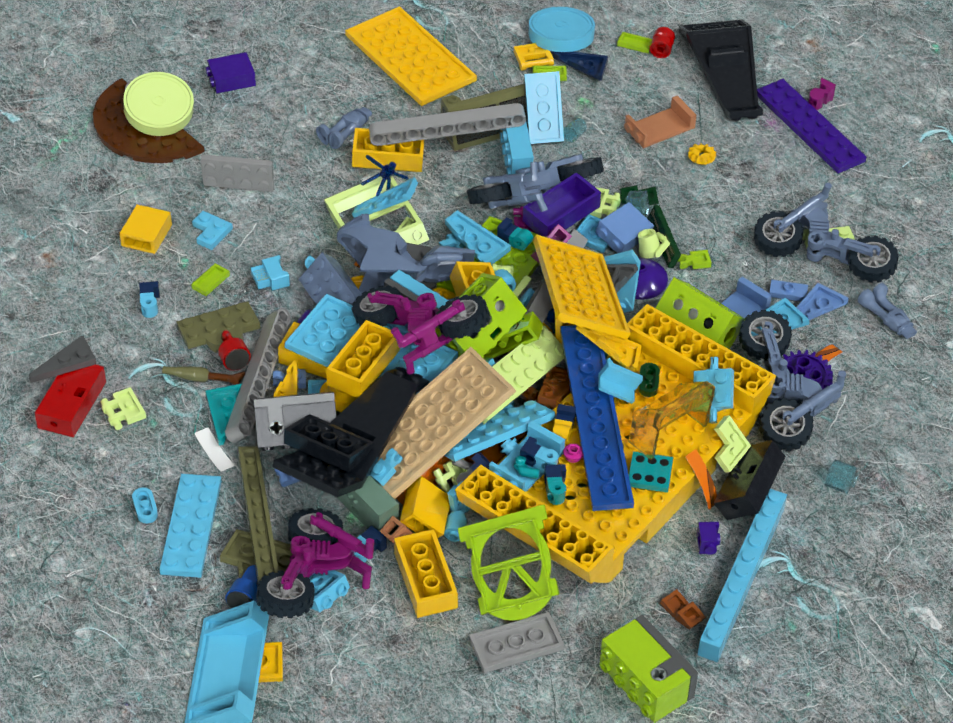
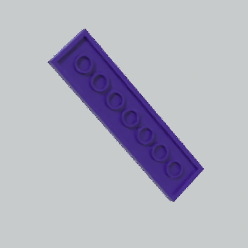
M784 79L757 89L758 98L838 174L866 162L867 157Z

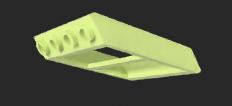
M387 172L328 197L324 201L338 229H340L345 224L338 213L355 207L398 184L391 173ZM408 200L369 215V221L404 206L414 223L394 232H398L406 243L419 245L429 240L422 221Z

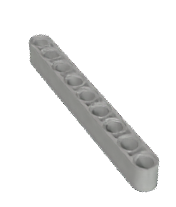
M519 103L375 122L369 126V135L373 145L381 146L519 127L525 124L526 117L523 106Z
M573 228L569 232L572 237L568 240L567 244L584 248L588 239ZM544 276L527 304V312L525 313L533 311L542 323L552 307Z
M279 308L267 315L225 430L227 439L232 443H236L249 436L256 421L254 399L264 398L278 358V347L285 337L291 321L290 313L285 308Z

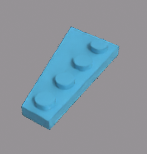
M413 177L355 206L352 212L353 217L355 218L366 213L370 215L410 200L417 187V180Z
M458 210L445 219V225L467 249L475 250L474 257L479 262H490L492 265L511 251L510 244Z

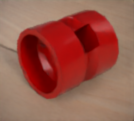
M659 27L654 32L650 45V52L653 56L666 58L670 55L675 40V34L670 28Z

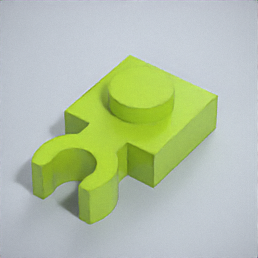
M708 250L690 251L689 255L681 254L678 260L680 262V269H685L689 266H692L693 269L711 268L712 263Z

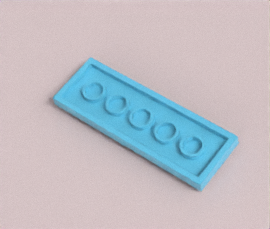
M533 400L527 401L524 405L510 408L503 414L495 415L485 424L481 422L444 456L456 462L526 432L528 425L532 421L542 425L556 418L555 411Z
M181 474L160 565V575L202 578L222 482L221 476Z

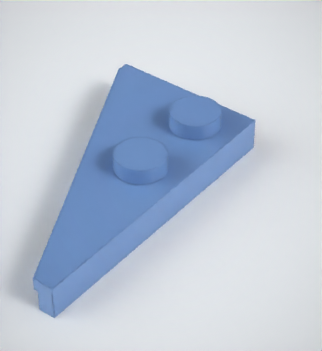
M817 283L796 308L811 320L846 305L848 297Z

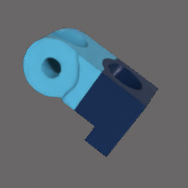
M158 281L139 283L142 315L147 318L155 317L158 314L156 298H160Z
M529 437L520 449V456L526 458L525 464L540 469V471L544 472L545 465H558L559 455L557 451L545 449L538 445L535 438Z
M370 526L357 537L364 545H366L368 538L374 539V552L376 550L383 552L387 548L386 536L373 526ZM357 552L354 553V556L364 563L367 561V558Z

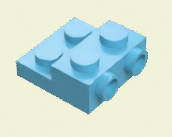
M329 570L328 575H325V573L320 574V572L315 574L314 572L309 577L310 583L313 582L315 588L314 602L311 609L318 612L329 609L333 601L341 596H345L350 588L346 576L336 570Z

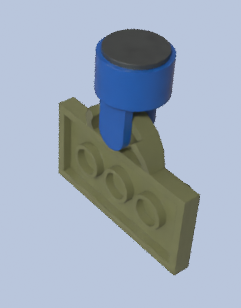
M236 529L220 555V562L237 566L239 578L233 582L225 597L230 608L253 600L257 603L258 582L251 536L249 532ZM274 540L278 570H284L285 572L289 566L290 557L293 555L290 551L291 544Z

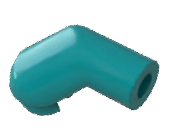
M517 456L514 468L519 475L538 479L540 469L529 468L525 464L526 458Z

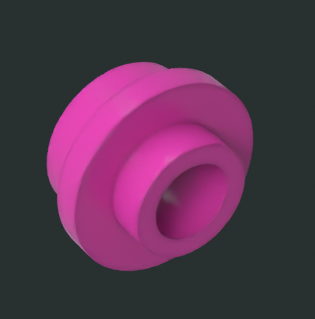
M578 444L567 445L563 451L566 460L571 463L579 462L583 457L582 447Z

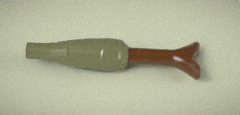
M163 366L162 374H169L195 382L217 380L236 385L245 376V371L228 375L209 372L207 368Z

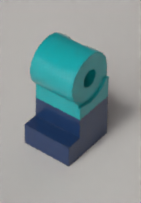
M506 217L497 227V237L510 244L513 248L519 250L526 249L534 239L532 233L527 229H522L512 224L513 220Z
M565 464L545 465L544 482L547 499L554 505H560L565 501L566 485L563 483L566 478Z

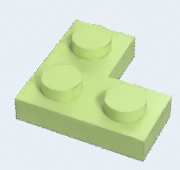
M729 415L724 416L714 428L725 444L714 458L725 473L731 472L751 447Z

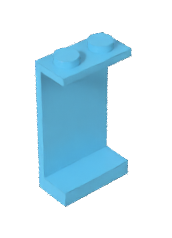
M633 250L604 257L606 264L637 265L638 271L617 292L623 313L633 311L641 261Z
M534 421L527 427V437L499 465L494 462L489 464V470L525 492L538 479L520 476L514 468L515 458L520 456V449L528 438L537 439V444L545 449L557 451L559 458L563 455L565 448L564 438ZM540 471L539 478L544 474L543 471Z

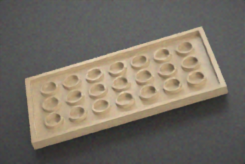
M472 347L467 349L415 395L380 455L378 461L381 458L385 461L387 452L393 448L403 457L402 461L394 467L397 472L382 486L394 499L516 392L514 387Z

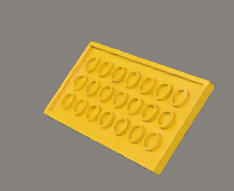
M400 6L345 30V35L421 106L477 81L476 74Z
M535 234L533 243L557 320L562 323L575 324L580 328H589L597 333L610 334L615 338L628 339L630 330L603 254Z

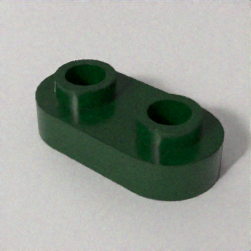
M645 363L640 367V375L643 376V381L639 385L638 390L645 397H653L658 393L660 369L654 363Z

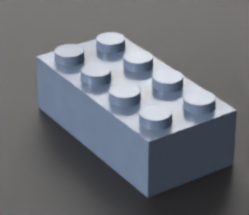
M323 252L298 279L316 305L326 294L351 305L353 302H356L358 296L362 295L339 262Z

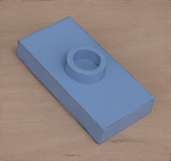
M771 280L769 293L773 298H786L787 300L801 302L807 296L808 285Z

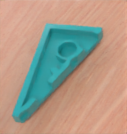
M242 383L205 391L219 446L224 445L226 441L225 430Z

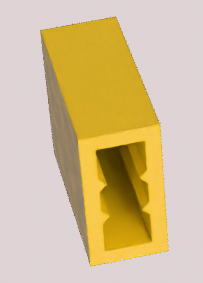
M137 204L120 231L121 246L155 254L172 226L171 212Z
M420 476L407 488L400 522L415 533L434 529L437 538L443 536L450 507L448 494Z

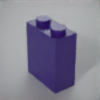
M247 52L207 60L208 67H205L206 75L210 77L211 88L214 87L216 94L256 86L255 72Z

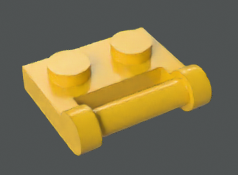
M535 43L514 46L513 52L521 71L533 66L554 65L551 52L538 47Z

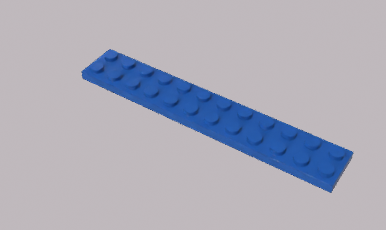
M576 325L560 326L574 407H576V422L583 452L592 511L634 508L614 399L612 395L598 389V373L606 365L605 353L576 330Z

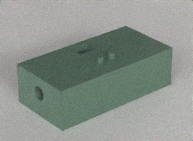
M370 475L362 488L337 497L367 529L373 526L380 531L392 516L399 520V503ZM396 525L389 534L394 533L399 526Z

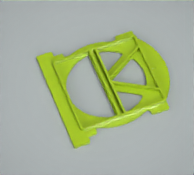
M545 505L458 528L460 542H466L467 549H472L471 569L475 584L482 596L478 598L481 615L489 613L503 620H523L537 614L553 596L559 595L556 578H550V551L544 537L540 533V530L544 529L543 520L548 519ZM505 528H516L524 531L534 540L539 549V552L481 567V555L486 542L494 533ZM541 560V574L539 580L535 582L521 565ZM511 569L531 589L527 595L518 599L504 598ZM502 570L497 591L494 593L486 584L483 576Z

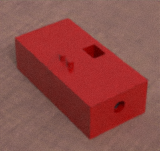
M95 364L57 375L35 411L37 428L74 438L106 384L104 366Z

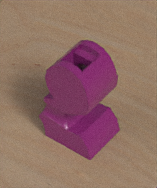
M821 78L819 88H813L810 91L808 102L816 110L821 109L823 104L833 101L836 84Z

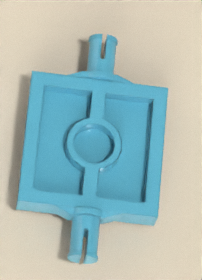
M710 357V369L694 371L693 410L708 411L709 423L711 424L717 423L718 411L733 409L734 370L732 368H718L719 357Z

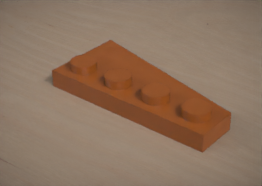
M555 366L546 374L537 403L543 404L547 408H556L571 393L567 369Z

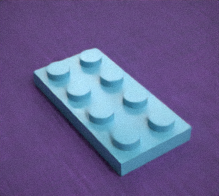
M559 71L524 74L527 125L531 144L564 141Z

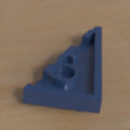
M550 51L554 59L602 81L608 63V56L574 51Z

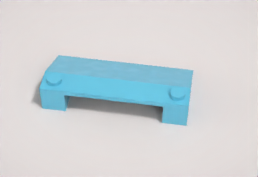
M254 600L204 618L184 723L252 722L269 620L268 612H263L260 609L261 606H258Z

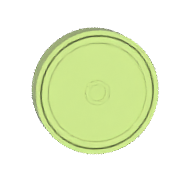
M150 72L140 75L130 82L124 92L123 108L125 117L135 129L142 133L153 136L171 135L182 130L192 118L194 107L193 93L185 81L173 74Z

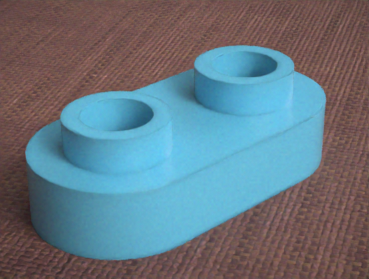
M144 487L136 489L132 494V499L138 520L145 524L154 522L158 517V512L152 491Z

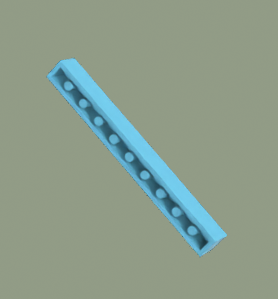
M773 489L769 490L759 513L756 514L700 638L698 656L718 663L784 512L787 494Z

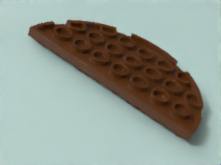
M122 78L110 85L100 95L95 104L93 123L97 136L108 149L119 156L125 155L132 157L134 161L144 163H171L173 159L183 157L189 159L205 152L204 146L184 129L166 136L148 135L135 129L128 122L124 114L123 98L127 82Z

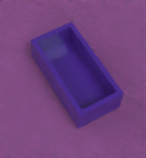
M575 173L542 194L548 210L541 212L537 201L523 206V222L538 235L544 237L557 224L566 230L600 207L601 191L578 173Z

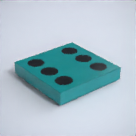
M633 451L629 472L631 487L668 493L673 457Z

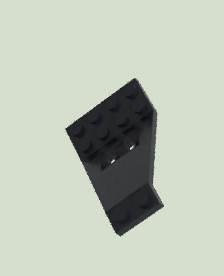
M743 19L679 25V32L687 38L725 115L734 121L741 120L742 117L756 119L758 116H762L763 108L758 105L751 25Z
M395 367V369L386 371L330 422L335 426L374 442V446L368 455L351 471L342 470L300 450L275 459L273 461V468L335 497H340L362 488L416 393L427 386L430 381L424 379L419 374H407V370L403 367Z

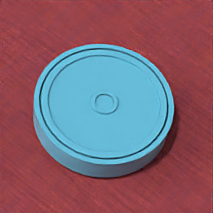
M545 8L534 13L529 19L528 35L530 40L545 50L554 52L578 51L589 46L594 40L595 22L589 14L575 8Z

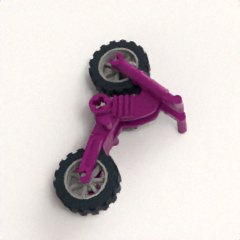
M387 285L386 287H374L368 292H363L361 296L356 298V302L352 304V312L359 326L366 320L380 326H385L387 323L402 326L408 324V333L405 335L401 334L398 327L391 329V333L396 339L399 348H405L411 343L419 345L415 350L403 356L407 374L415 372L413 362L417 359L424 358L457 337L460 339L464 336H472V333H478L490 321V312L485 299L471 294V296L455 297L454 300H449L445 305H442L439 311L434 309L437 306V302L432 293H424L417 298V301H412L407 297L401 296L400 291L396 287L392 288ZM437 326H439L442 333L440 337H437L435 332Z
M308 508V510H299V513L295 512L289 518L287 536L289 542L291 541L290 551L293 554L290 557L289 566L285 572L284 570H280L278 573L271 572L268 573V576L264 575L261 581L259 580L256 600L257 605L261 606L260 609L263 612L267 611L268 615H277L278 618L302 616L304 612L310 611L314 602L315 588L313 582L310 583L309 577L314 572L315 574L320 572V574L325 573V575H328L329 570L343 569L347 566L363 575L362 588L369 589L372 567L354 556V553L357 552L367 559H372L374 539L368 538L366 545H364L361 540L343 530L342 520L339 519L338 515H333L331 511H323L321 508L317 510Z

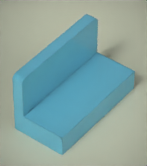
M608 361L598 373V389L631 404L635 401V390L642 383L643 376Z

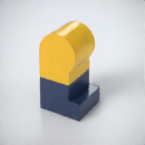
M558 404L552 432L564 438L565 443H568L575 423L576 407Z

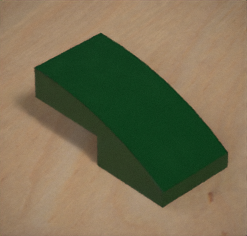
M637 185L620 188L623 204L628 202L638 206L659 204L656 187L638 190Z

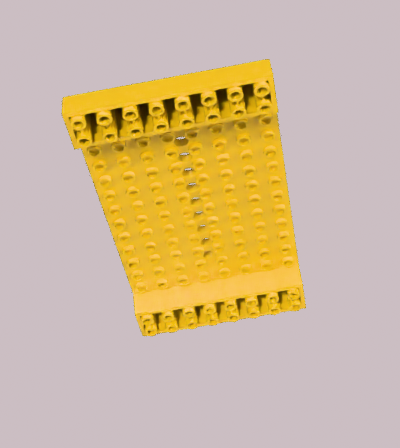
M648 304L627 323L630 330L628 340L642 345L635 373L640 374V367L645 363H654L659 367L658 393L653 397H645L639 393L638 386L635 390V401L632 404L614 396L613 399L628 475L633 451L673 457L668 493L631 487L634 508L592 511L583 457L579 462L571 463L566 460L564 454L558 459V465H566L565 482H563L566 485L565 497L573 496L575 499L568 500L565 498V501L560 505H554L548 501L544 474L525 492L483 465H480L455 489L459 502L488 520L545 505L548 519L543 520L544 529H541L540 533L548 545L551 559L590 584L593 582H611L623 569L624 554L638 539L647 544L701 486L686 459V455L697 450L710 475L716 470L717 461L714 457L725 444L714 428L724 416H731L745 438L749 435L767 398L771 394L776 378L775 374ZM608 356V357L606 358V359L610 358L611 360H613V363H614V364H617V365L623 367L620 363H618V362H617L615 359H613L611 356ZM710 357H719L718 368H732L734 370L733 409L718 411L717 423L711 424L709 423L708 411L693 410L694 371L710 369ZM569 393L559 404L574 406L572 394ZM557 407L553 409L555 415L557 414ZM654 412V413H656L657 415H652V416H651V415H649L648 413ZM576 417L569 442L565 443V447L569 444L581 446ZM555 419L541 426L552 432ZM637 424H644L645 427H638ZM527 435L518 444H520L527 437ZM630 435V436H633L634 438L627 439V438H625V436ZM507 455L500 462H498L497 465H499L507 457ZM580 483H583V484H586L587 486H586V487H579V486H577V485L580 484ZM516 528L504 529L539 551L534 540L524 531Z

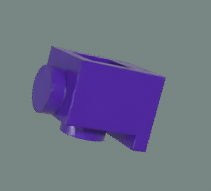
M698 522L696 536L699 554H716L717 545H720L719 522Z

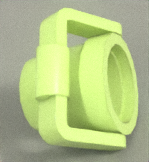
M645 229L638 233V251L642 258H658L670 245L666 236L660 232L656 233L653 229Z

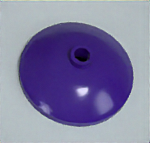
M639 258L641 263L635 299L645 300L657 297L667 287V272L657 262L647 258Z

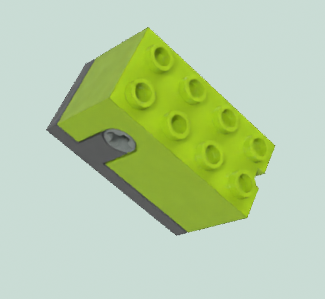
M640 615L602 639L599 663L601 669L613 678L616 686L622 688L627 693L629 700L633 703L635 702L641 708L643 715L647 718L649 717L654 723L694 698L698 672L643 615Z

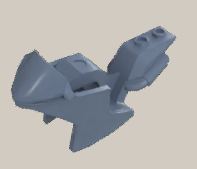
M367 213L353 218L337 231V241L360 265V272H365L359 287L361 293L368 292L374 287L384 286V281L398 270L410 275L420 283L423 281L438 283L450 280L449 276L456 261L474 262L475 250L440 245L434 246L421 261H416L406 251L407 243L398 232L372 227L369 221V214Z

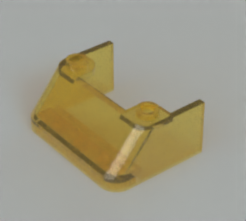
M708 381L681 383L675 389L642 409H637L632 416L633 420L628 442L652 460L655 456L660 430L675 420L688 414L703 427L707 426L715 386Z

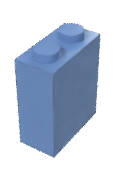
M628 202L600 220L595 233L614 251L621 253L638 245V233L645 229H653L654 225Z

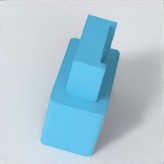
M280 255L263 259L262 265L251 267V275L258 289L270 286L273 291L290 286L289 274L283 271L280 265Z

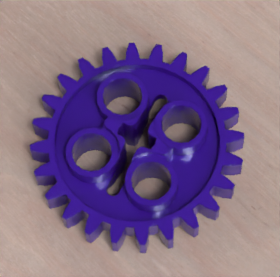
M798 350L797 354L790 351L789 357L785 354L783 355V359L788 362L787 368L790 374H803V377L819 383L822 390L833 384L831 365H828L827 359L823 360L822 355L816 357V352L809 355L808 350L804 354H801V351Z

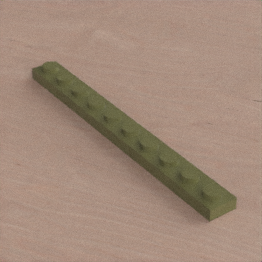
M258 446L238 447V458L257 582H259L264 575L268 576V573L271 572L278 573L279 570Z

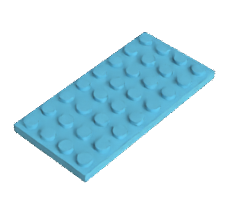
M326 294L287 339L285 348L328 367L361 327L357 324L352 312L353 306ZM387 323V325L383 326L390 330L398 327L402 335L408 333V329L396 324ZM411 343L405 348H400V351L378 379L386 371L395 369V367L406 369L403 356L415 350L419 345ZM446 346L440 347L424 358L414 361L415 372L413 374L422 375L424 379L431 382L457 359L458 351Z

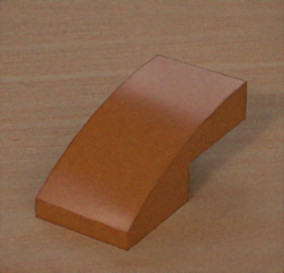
M677 589L660 602L661 606L675 620L689 630L706 618L693 601L688 603Z

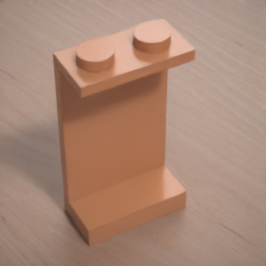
M677 95L672 97L671 108L638 121H635L629 114L626 115L624 128L637 143L646 148L694 129L697 115Z

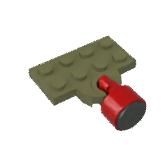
M248 301L176 321L177 328L188 349L207 344L212 351L218 352L224 366L228 370L233 371L244 368L251 358V354L244 342L243 333L261 328L260 322Z

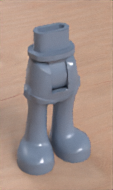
M365 107L357 108L343 115L330 129L325 124L319 125L316 128V134L325 145L329 144L332 149H338L343 145L348 136L355 132V128H362L369 120V117L372 116V112Z
M879 283L873 291L866 289L859 295L857 302L862 307L879 316L883 320V324L889 327L890 330L897 332V335H902L905 339L916 335L917 331L913 328V323L910 322L905 312L894 306L886 298L888 287L885 283Z

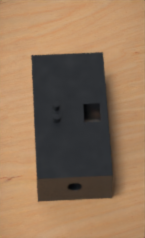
M773 440L751 445L732 471L729 472L713 503L726 520L759 513L786 457Z

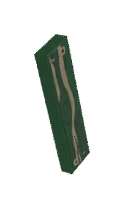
M654 205L647 219L654 225L653 230L666 236L670 242V245L662 255L668 268H674L681 253L660 205Z

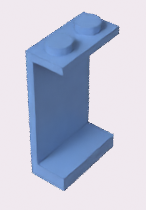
M741 277L737 282L736 291L721 304L745 318L754 311L760 312L763 309L769 308L772 295L746 278Z

